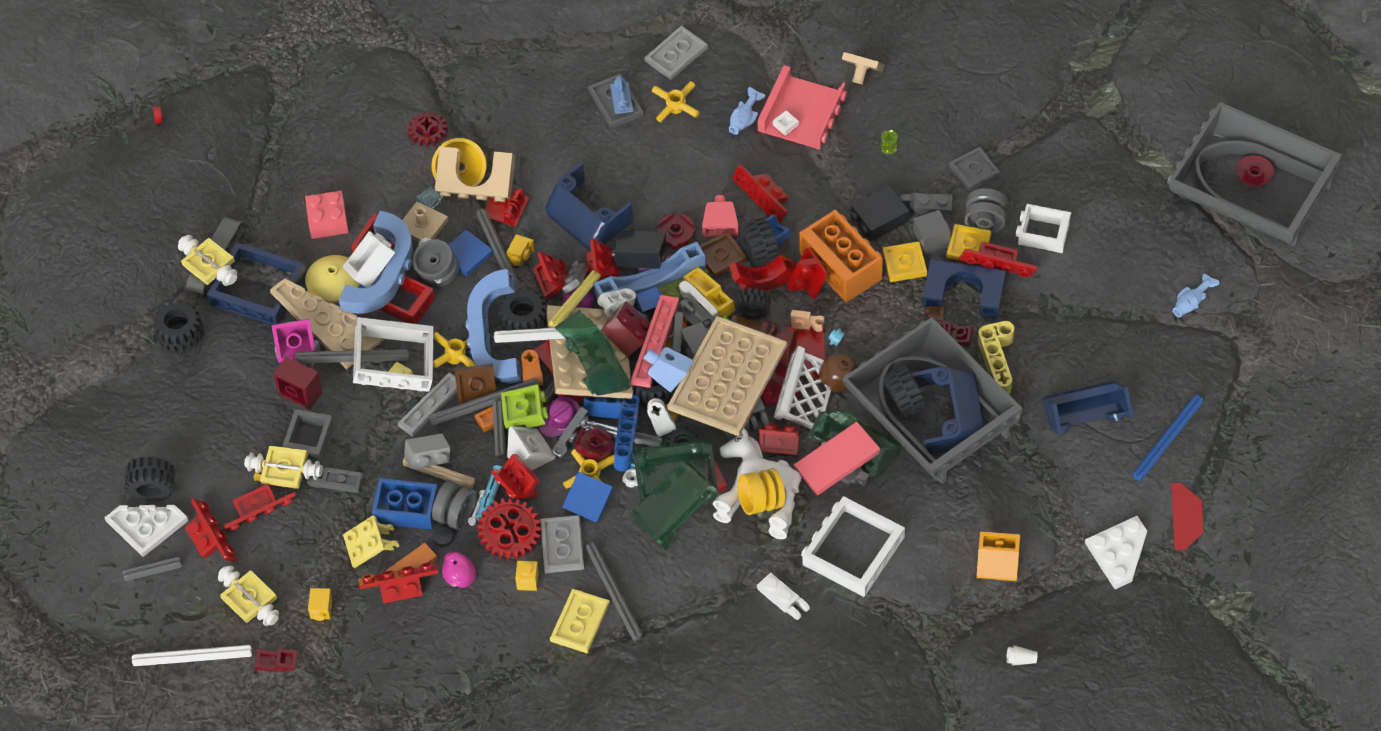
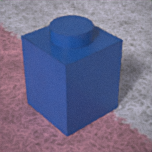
M657 287L636 294L634 302L638 311L645 314L656 310L660 295H663L661 290L658 291Z

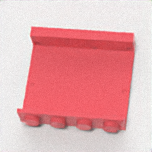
M784 65L758 118V131L820 149L822 144L827 141L829 129L832 130L834 126L835 116H838L840 113L842 101L845 102L847 98L845 83H842L841 87L836 90L791 76V67ZM785 111L789 112L799 121V126L786 136L773 126V120Z

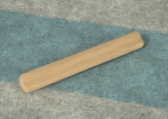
M404 457L403 465L411 468L406 457ZM438 465L414 469L446 481L460 484V486L470 489L475 485V478Z

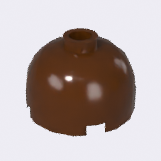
M834 353L822 362L819 368V378L823 385L826 384L830 387L831 391L844 392L848 389L845 387L842 378L846 373L852 372L858 367L851 356L845 353Z

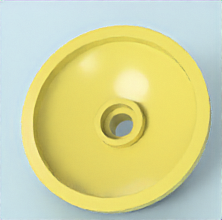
M330 255L320 258L310 266L305 278L307 290L318 293L322 300L328 303H339V298L345 285L358 288L360 283L354 280L343 268L349 258L342 255Z

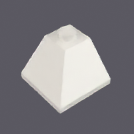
M514 426L509 428L508 458L512 454H517L532 471L554 460L556 457L551 452L552 450L538 429Z

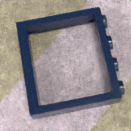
M236 242L230 253L235 260L230 265L232 269L235 268L240 257L293 273L289 281L299 286L306 276L305 266L302 262L285 258L279 254L269 253L264 249L259 250L248 244ZM217 278L207 294L211 306L270 325L279 324L287 311L279 301H277L272 309L222 293L221 291L225 285H223L222 281H218Z

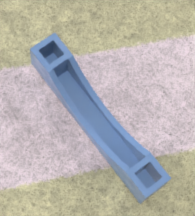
M695 242L680 248L674 255L662 263L660 269H650L636 275L624 277L610 276L595 282V297L598 300L599 296L605 292L626 288L633 290L635 294L654 287L659 288L683 278V276L697 267L701 270L706 269L705 255L699 244Z

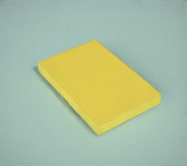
M572 589L550 637V641L588 653L610 605V600Z

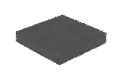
M981 147L949 162L950 169L968 191L1000 176V171Z

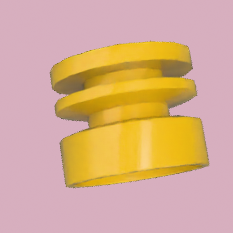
M770 468L760 470L758 474L750 472L739 476L737 481L738 497L746 514H758L764 510L772 511L773 509H781L784 506V485L776 469Z

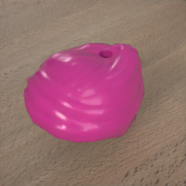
M451 551L446 553L444 557L442 574L446 582L451 586L465 588L475 581L476 569L471 560L464 554Z

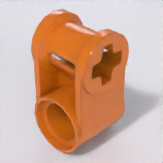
M534 350L524 351L521 355L523 382L537 378L539 385L543 386L538 354Z

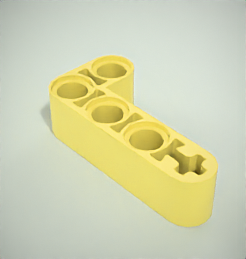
M1002 321L982 326L979 329L978 345L988 374L1010 394L1012 376L1001 347L1008 346L1013 342L1014 326L1011 322Z

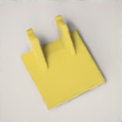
M373 515L343 534L352 567H358L383 550H394V546L399 547L398 541H388L382 539L380 535L389 534V530L394 531L393 525L380 524L377 522L376 516Z

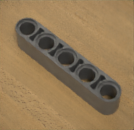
M224 217L211 240L230 254L243 233L244 223ZM191 273L186 283V289L206 295L215 279L207 285Z

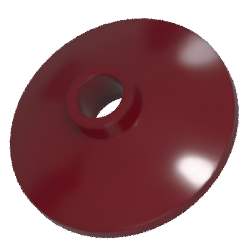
M1251 155L1239 161L1236 174L1244 184L1260 187L1272 180L1274 168L1266 158Z

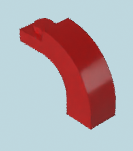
M782 255L778 256L771 263L758 268H749L736 262L729 266L733 280L740 284L741 290L746 289L747 291L748 288L767 291L780 287L789 282L796 268L792 259Z

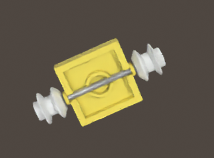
M191 235L183 236L179 240L178 249L184 251V254L187 255L181 261L182 265L208 285L216 277L225 286L231 285L236 281L237 271L230 266L235 262L234 257L210 238L206 239L201 245Z
M269 446L266 460H264L261 453L255 457L253 452L245 458V467H247L249 472L253 468L256 469L257 473L263 469L260 478L262 484L299 489L303 474L306 479L313 476L314 480H317L323 472V466L320 465L319 461H316L315 464H312L311 460L306 462L308 457L307 450Z
M233 566L223 567L219 571L218 580L224 582V586L229 588L220 594L221 599L246 623L257 615L258 620H263L265 626L275 624L279 618V611L273 610L271 603L277 599L276 594L252 571H249L239 579L240 573L238 571L234 572Z

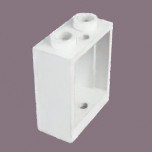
M1027 204L1025 211H1021L1020 222L1022 224L1021 226L1018 225L1016 237H1019L1018 245L1063 253L1070 226L1071 212ZM1029 220L1060 225L1057 239L1026 233Z
M369 231L346 261L343 268L354 280L366 288L370 287L395 254L390 248L392 244L379 233L374 235Z

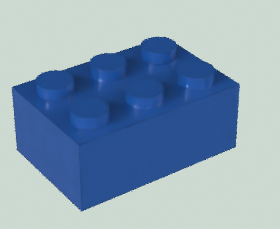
M379 478L372 515L376 516L377 522L380 524L432 530L434 524L432 509L438 494L437 484Z

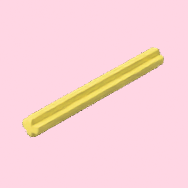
M592 270L548 323L549 328H558L594 286V283L601 277L599 273Z

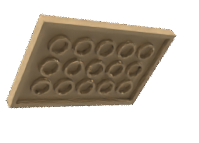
M547 306L548 323L562 306ZM575 307L559 327L604 325L609 317L605 314V309ZM606 336L550 340L555 394L632 399L633 390L630 381L629 359Z
M716 316L693 358L688 373L681 380L671 398L668 410L740 436L787 347V342Z

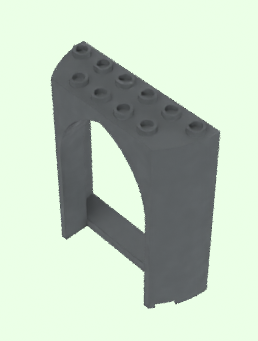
M1219 102L1216 108H1212L1208 121L1205 120L1203 122L1200 134L1194 136L1193 145L1187 147L1184 159L1179 160L1175 173L1170 174L1167 183L1169 184L1170 191L1296 246L1299 232L1325 189L1330 190L1333 184V176L1338 170L1342 154ZM1222 155H1257L1266 158L1272 165L1313 182L1315 185L1288 228L1220 197L1205 182L1199 165L1211 158Z
M933 317L927 321H922L917 328L906 332L902 338L893 341L886 349L878 351L873 358L862 362L858 368L846 373L842 378L845 387L935 480L942 484L946 482L949 469L999 434L1005 439L1009 438L1011 435L1010 429L1013 424L1018 423L1023 409ZM903 365L909 370L919 371L941 366L969 371L976 380L981 413L990 423L936 460L889 410L883 393L885 387L883 376Z

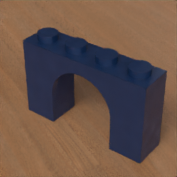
M931 260L923 295V307H942L944 295L948 287L957 282H969L977 286L982 293L979 316L998 319L1006 271L997 268L991 269L981 266L964 265L962 263Z

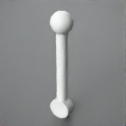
M483 489L479 492L480 497L473 515L468 519V523L471 526L476 524L475 518L480 507V499L485 493Z

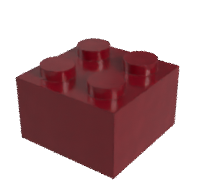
M625 301L610 314L600 331L628 357L643 345L650 323L637 312L634 306Z
M285 357L273 373L278 394L309 410L322 394L318 372L312 367L302 365L296 359L292 360Z

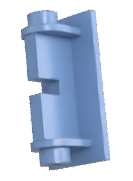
M621 76L615 78L614 84H610L615 114L633 112L629 82H625Z

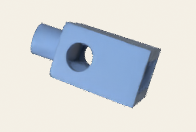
M664 347L659 354L648 349L643 359L651 363L648 375L670 392L685 377L693 362L692 359L668 347Z

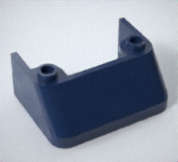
M580 162L558 180L545 208L549 218L586 249L591 251L590 240L595 239L605 245L620 233L621 230L633 222L632 204L629 202L617 212L604 207L594 213L571 194L573 190L585 182L584 166Z
M941 366L912 373L919 388L934 384L939 386L950 385L956 419L948 420L943 424V436L924 440V444L931 455L950 451L984 427L976 380L971 372Z
M1116 381L1100 383L1041 398L1051 431L1058 435L1068 432L1067 429L1071 425L1106 417L1112 418V421L1124 419L1123 416L1134 417L1128 387Z

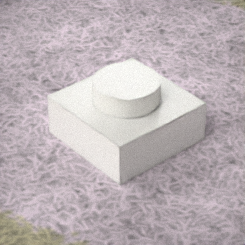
M785 111L773 120V126L786 136L799 126V121L789 112Z

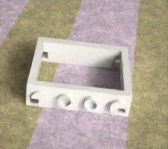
M358 317L354 339L353 383L429 392L433 377V326ZM362 336L424 343V376L360 369Z
M843 496L840 502L834 504L831 515L825 517L820 531L814 533L811 544L804 548L801 555L803 556V565L865 597L905 538V527ZM844 511L891 534L861 579L815 556V553Z

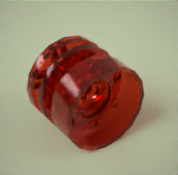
M766 320L759 332L787 342V347L778 365L788 367L791 355L796 349L798 328L784 325L781 332H779L778 323H774L772 326L771 321Z

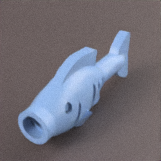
M751 87L748 88L749 99L746 104L740 102L731 114L729 131L732 134H738L739 131L754 123L758 113L752 111V106L755 101L764 99L765 94L757 92Z
M1203 274V283L1198 288L1191 290L1186 287L1178 294L1173 313L1177 317H1182L1184 314L1198 308L1201 300L1206 298V294L1203 292L1208 287L1219 285V280Z

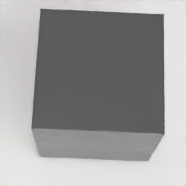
M940 210L913 218V236L916 242H920L923 256L949 247L950 229Z

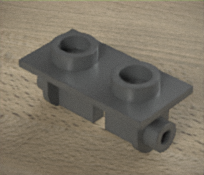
M693 298L682 300L680 303L682 307L679 312H682L683 316L692 325L702 322L705 328L708 327L710 329L715 319Z

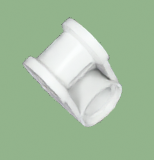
M627 288L605 292L599 296L597 302L605 309V314L609 317L625 301L634 306L636 294L633 290Z
M652 398L648 402L647 412L657 435L661 437L677 428L664 402L659 398ZM654 405H656L657 408L659 407L658 412H656L655 409L653 410Z

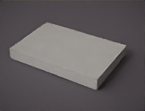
M681 25L644 57L645 62L672 80L708 49V44Z
M580 516L540 519L545 573L584 570Z

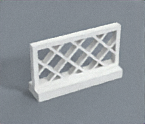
M798 346L791 355L773 418L778 420L785 418L818 432L821 428L831 390L825 384L826 391L820 393L816 384L821 383V380L814 381L810 375V372L816 371L819 375V368L824 360L805 353V348ZM804 360L810 361L814 367L807 370ZM805 375L809 383L802 385L799 379L800 376ZM812 386L816 395L809 397L805 388ZM801 391L805 399L798 401L795 392ZM816 398H818L822 404V406L817 409L811 401ZM806 402L812 410L807 413L801 407V404ZM796 406L800 415L794 416L790 414V409ZM814 414L817 423H811L807 416Z

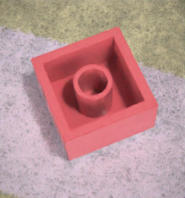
M342 191L305 196L312 239L349 233Z

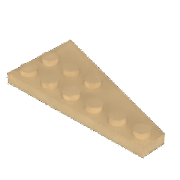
M285 278L270 289V293L298 321L310 319L313 336L328 351H354L356 315L342 311L339 306L322 300V297L318 295L314 296L305 291V288ZM362 336L361 350H372L385 339ZM340 362L346 370L354 364V362Z

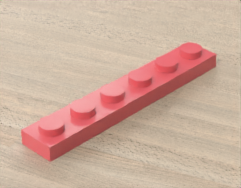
M660 295L631 379L632 385L651 387L653 378L648 375L651 363L643 359L648 349L657 354L663 350L679 306L678 297Z

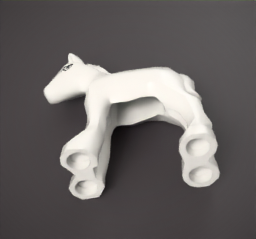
M743 428L740 436L733 438L720 448L722 457H741L742 463L738 468L736 481L732 489L715 498L713 505L716 510L713 516L720 522L728 523L731 521L733 514L740 505L737 481L741 474L750 472L758 474L760 470L774 468L779 472L783 481L785 503L779 511L772 514L769 518V533L777 539H785L788 534V528L791 525L792 511L795 505L793 499L795 494L799 492V483L802 479L801 474L789 467V464L784 460H779L777 463L763 459L758 442L753 437H749L748 432Z

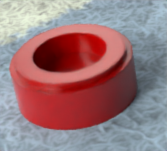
M153 106L155 124H161V106Z

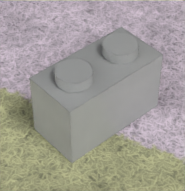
M443 434L405 440L404 455L412 469L449 463L450 446Z

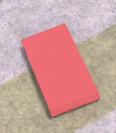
M856 422L795 463L794 468L801 474L813 491L819 495L881 453L878 445Z

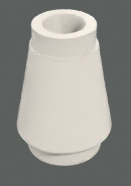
M1015 645L1008 647L1007 663H1011L1012 666L1036 664L1037 651Z

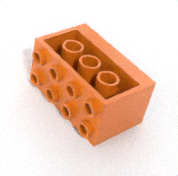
M834 210L800 232V255H803L807 247H811L828 272L825 281L846 303L882 280V255L871 247L867 239H863L859 235L858 230L847 222L843 214L840 215Z

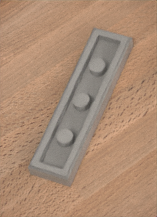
M449 372L398 422V427L413 437L430 420L429 415L438 412L457 393L455 376Z

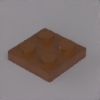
M728 231L699 245L705 255V264L714 278L729 271V266L734 262L739 264L747 262L746 255Z
M493 363L454 368L459 404L496 392Z

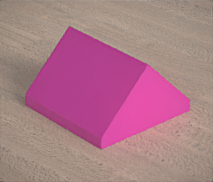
M310 319L272 325L278 363L282 362L285 357L292 360L295 359L296 352H316Z

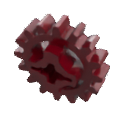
M426 111L424 115L422 112H419V117L414 115V121L409 120V126H407L409 138L413 139L414 144L419 142L420 147L423 144H426L427 148H429L430 144L436 146L437 141L442 143V138H446V132H448L446 119H443L441 114L437 116L435 111L432 114Z

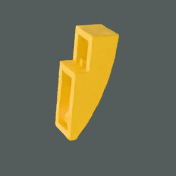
M699 267L683 276L685 281L695 287L718 310L719 317L723 318L724 315L728 317L735 312L734 301L723 293L721 286Z

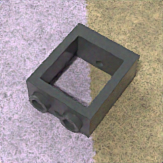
M295 409L282 447L307 450L308 457L306 462L308 460H311L312 463L319 461L322 465L334 428L332 416L326 413L310 412L305 409ZM299 422L323 426L317 447L293 443Z

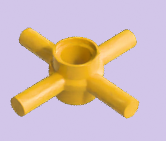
M690 81L681 91L672 90L669 93L654 86L652 92L665 99L667 105L656 119L662 122L670 113L678 114L682 111L697 118L700 112L686 104L685 97L695 87V84Z
M438 332L433 334V339L445 348V354L433 361L435 368L445 362L450 364L462 362L467 367L476 365L465 355V349L468 348L467 340L464 342L459 339L448 341Z
M575 449L571 452L581 466L579 472L598 481H601L599 478L600 470L614 463V455L597 463L592 459L586 460ZM576 475L563 482L566 489L572 486Z

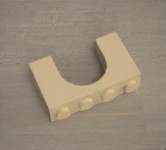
M439 147L435 191L440 193V196L451 197V194H458V198L469 199V196H476L477 200H487V197L494 198V201L505 202V199H511L516 155L513 153L494 152L490 178L480 186L470 187L463 183L459 174L461 150L458 148Z

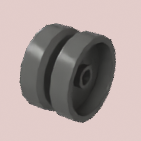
M987 188L976 189L970 192L966 201L964 219L966 226L990 230L991 233L1002 230L1006 220L1007 198L1001 192Z
M432 239L423 242L413 255V265L416 272L429 286H446L456 278L459 272L458 258L444 241Z
M449 480L445 482L439 490L433 505V520L442 524L448 523L449 527L457 530L463 529L474 510L476 491L467 487L461 488L460 484Z

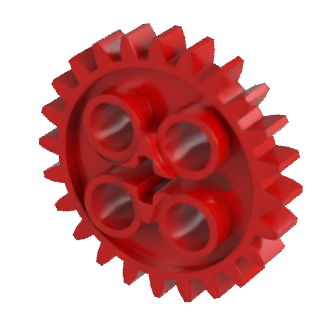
M509 497L506 503L503 498H501V504L493 501V508L487 505L488 512L482 511L481 515L483 518L478 519V523L481 525H477V530L481 531L478 533V538H483L481 545L487 544L485 551L487 552L492 549V556L498 553L500 560L503 555H506L507 561H509L510 556L517 560L518 554L524 558L525 550L531 553V546H537L535 540H540V535L537 533H541V527H537L541 521L535 520L538 514H531L533 507L527 509V502L520 505L519 499L512 503L511 497ZM516 514L518 518L510 519L508 515ZM497 522L501 526L499 528H494L491 526V524ZM525 530L528 534L521 536L518 534V531ZM508 539L510 543L505 545L500 540Z

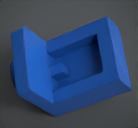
M771 215L766 219L774 232L778 245L784 243L786 239L792 236L790 229L780 225L775 215Z

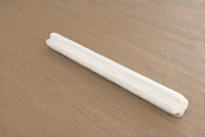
M604 325L496 331L494 339L496 343L601 337L605 335L600 331Z
M251 645L142 653L132 655L133 666L250 657L252 656Z

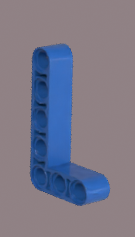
M635 394L632 395V399L584 396L583 408L588 411V416L619 419L614 448V468L618 471L629 470L632 464L639 418V397Z

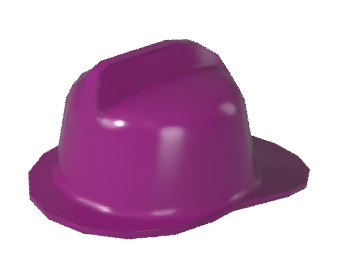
M567 396L554 400L546 407L549 418L545 419L546 424L538 427L546 436L557 437L561 435L580 409L577 401Z

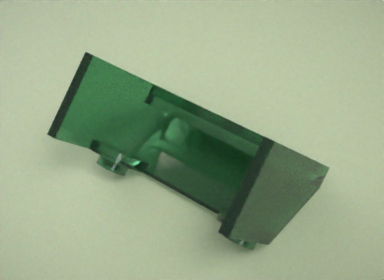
M578 310L555 326L556 330L566 339L565 346L570 353L574 352L578 356L587 376L582 380L592 395L594 393L599 396L623 392L632 387L607 337L581 310Z
M841 410L819 412L806 440L819 441L818 444L822 446L858 422L880 448L878 455L864 463L870 477L883 475L903 447L899 442Z

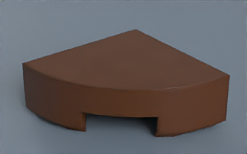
M925 306L927 319L933 317L937 322H944V307Z

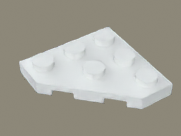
M120 505L105 517L106 522L142 557L188 522L187 516L175 505H167V507H156L155 505L128 507V505Z
M1138 516L1085 539L1086 546L1114 589L1132 582L1147 535V530Z

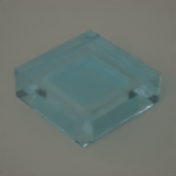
M431 186L416 197L419 203L431 209L443 200V197Z

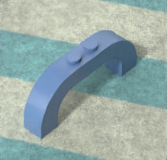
M379 212L373 225L375 234L379 233L385 239L392 241L395 244L393 250L395 254L387 263L380 280L373 286L356 288L345 285L339 298L342 311L356 314L376 311L388 304L395 296L399 286L403 285L405 273L412 264L413 245L410 231L399 217L388 212Z
M503 269L490 273L481 279L470 294L467 305L468 319L466 320V328L469 331L467 343L476 365L493 363L495 381L512 384L523 382L522 364L516 358L507 360L493 359L488 324V309L493 300L501 295L515 293L514 276L508 269Z

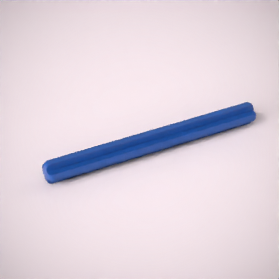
M1197 394L1193 396L1133 472L1134 479L1142 481L1203 404L1201 396Z

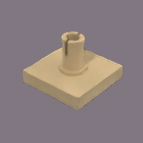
M843 53L842 60L856 66L852 82L863 85L866 70L869 68L883 72L885 65L878 61Z
M416 202L402 221L407 225L411 239L419 243L423 238L435 239L448 222V216Z

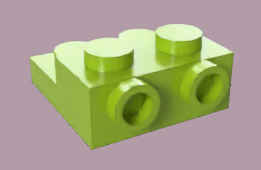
M538 384L501 393L506 429L511 426L525 425L526 428H532L546 424L545 419L549 418L547 408L544 407L543 403L547 402L545 392L541 391Z

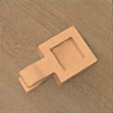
M792 310L790 315L792 328L810 330L812 327L817 332L823 330L822 325L818 324H824L823 316H811V312Z

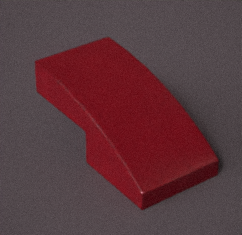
M278 648L277 651L257 649L254 670L268 672L294 671L296 669L298 651Z

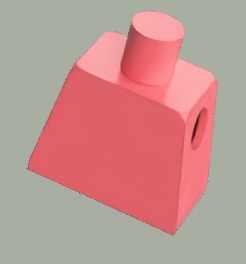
M723 195L715 196L714 202L706 204L702 224L703 238L717 237L727 231L732 237H738V221L733 202H726V198Z

